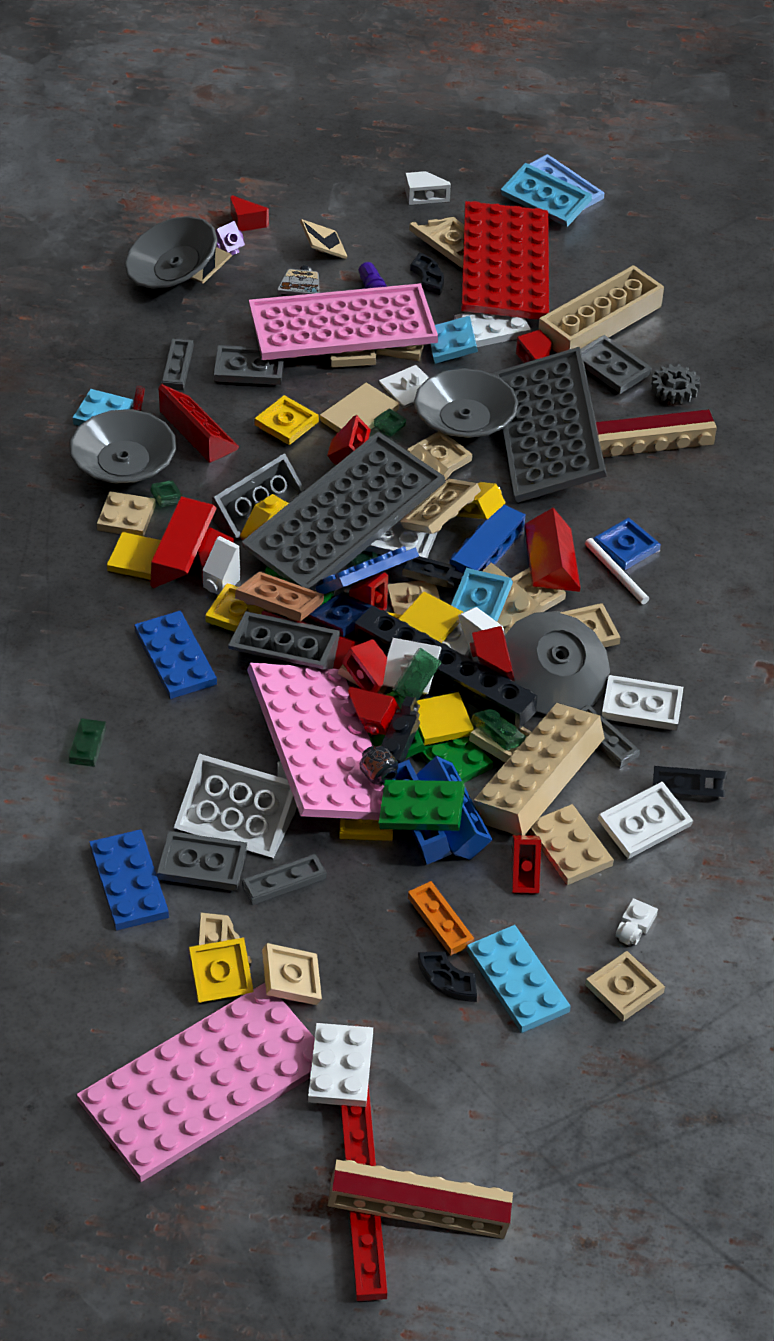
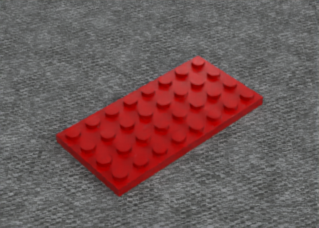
M465 201L461 311L538 320L549 313L548 210Z

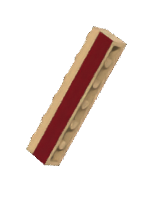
M709 409L596 422L603 457L713 445L717 429Z
M336 1160L332 1173L328 1206L504 1239L511 1221L513 1192L503 1191L496 1187L476 1186L469 1182L449 1181L437 1176L417 1175L411 1171L401 1172L386 1169L383 1166L363 1165L352 1160Z

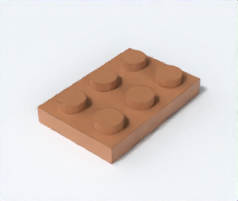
M258 572L236 589L235 598L244 601L245 604L255 605L264 608L267 612L278 613L292 621L301 622L323 603L324 594Z

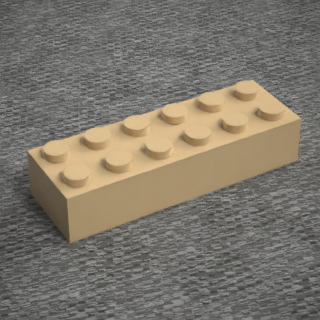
M633 265L541 317L539 320V330L541 329L546 337L550 338L552 349L557 353L576 347L581 349L603 335L609 338L662 306L664 286Z
M556 703L474 799L475 807L483 823L511 834L525 835L604 740L600 715Z

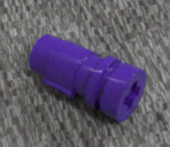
M365 262L360 265L358 272L364 284V289L387 287L384 279L380 277L377 269L371 262Z

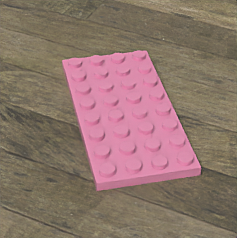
M421 283L249 300V309L262 360L438 343V334Z
M250 663L247 671L300 815L306 817L379 820L384 785L371 783L360 769L359 763L362 753L373 745L348 693L349 685L346 678L337 674L339 669Z
M265 983L253 989L254 992L241 996L77 1093V1101L140 1182H143L311 1077L315 1037L281 998L266 995Z

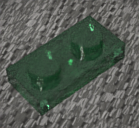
M418 648L392 691L403 699L409 696L416 697V701H418L441 661L424 649Z
M492 708L473 714L471 723L505 751L518 747L524 742L526 736Z
M80 719L69 754V764L95 767L106 731L105 721Z

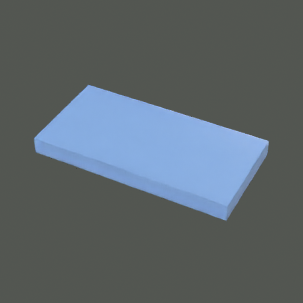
M548 154L529 164L592 194V201L584 209L604 199L605 193Z

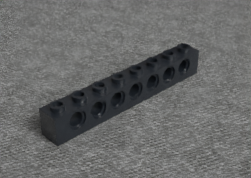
M372 605L355 622V640L360 643L374 640L386 657L388 656L393 638L440 646L441 651L432 683L450 693L459 692L461 699L518 731L536 713L537 695L531 690L519 686L509 678L497 674L489 667L477 663L467 655L455 651L447 644L433 639L428 634L391 616L386 611Z

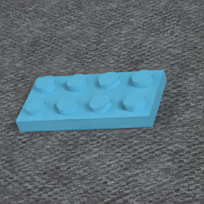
M527 163L501 188L502 196L527 208L548 210V218L566 227L592 201V194Z
M516 925L467 945L468 954L521 1033L570 1012V1004Z

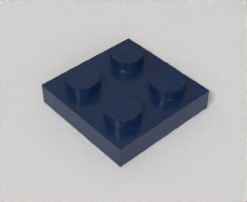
M341 593L308 615V622L319 627L338 630L340 636L344 637L355 630V622L372 605Z

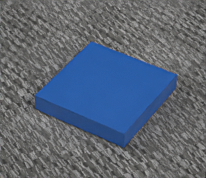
M630 518L623 520L593 539L624 570L660 550L661 546L658 541Z

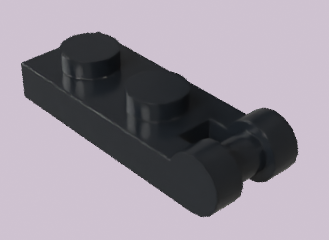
M654 766L653 786L663 782L669 791L674 794L725 798L726 790L723 789L724 779H727V771ZM706 778H713V789L705 788Z

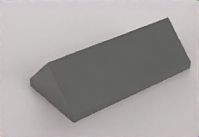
M286 454L278 456L213 496L212 504L216 507L212 517L213 522L231 537L237 539L240 537L257 503L274 494L289 504L303 493L305 489Z
M245 611L228 645V649L320 669H333L340 632L338 630Z

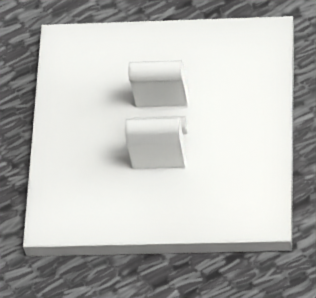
M414 365L379 380V383L403 408L414 404L417 389L429 377L417 365Z
M393 638L387 656L382 686L428 694L441 647Z

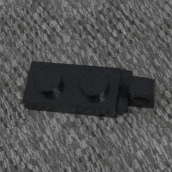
M421 556L407 561L402 569V576L458 590L464 573L456 570L454 565Z
M405 697L401 709L396 710L381 746H385L398 761V764L405 761L420 725V714L418 712L420 705L416 701V697Z

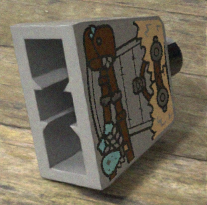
M306 265L301 266L299 270H287L278 288V297L319 293V273L312 271Z

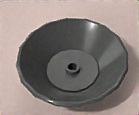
M192 216L170 218L152 226L140 235L129 249L125 261L127 276L136 285L150 289L172 287L187 281L202 270L214 255L218 241L214 227L206 220Z
M463 368L443 371L429 377L417 389L414 405L418 416L430 428L450 436L471 438L490 435L505 428L516 416L518 400L513 388L501 378L485 371Z
M133 409L110 410L92 416L77 427L70 440V456L78 469L94 479L110 483L138 482L155 476L169 465L176 452L175 435L166 422L150 413Z
M536 612L516 621L505 634L515 681L512 682L531 690L537 695L536 712L547 715L556 703L579 710L587 705L593 707L606 691L610 674L607 651L596 633L579 619L559 612ZM556 654L561 655L563 659H558Z

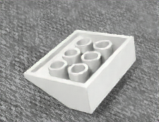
M199 754L174 829L193 835L247 842V851L274 859L295 814L297 804L287 779Z

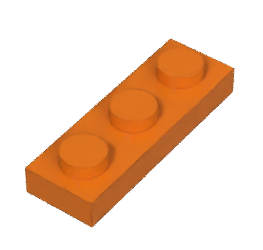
M432 881L408 891V899L450 956L466 949L468 944L474 942L472 934Z

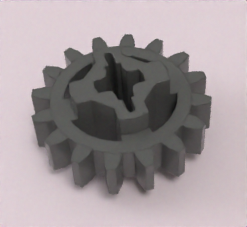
M669 364V368L661 366L660 370H655L654 375H652L651 390L656 391V397L663 396L662 401L668 399L673 404L675 400H678L680 404H683L684 399L690 402L691 397H697V392L700 389V377L696 376V371L689 372L688 366L682 368L681 364H678L677 367Z

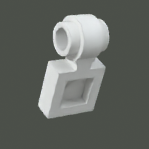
M633 898L622 917L615 937H618L620 942L629 946L631 944L637 945L641 934L648 932L657 916L658 909Z

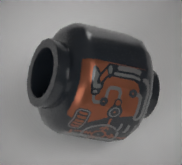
M371 746L362 753L359 766L371 783L384 785L385 780L395 779L398 774V761L385 746Z

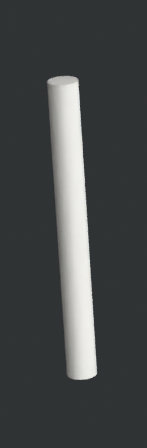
M592 538L586 540L585 545L641 604H646L649 601V597Z

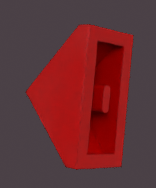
M233 195L230 197L231 217L238 230L242 232L267 228L269 226V208Z

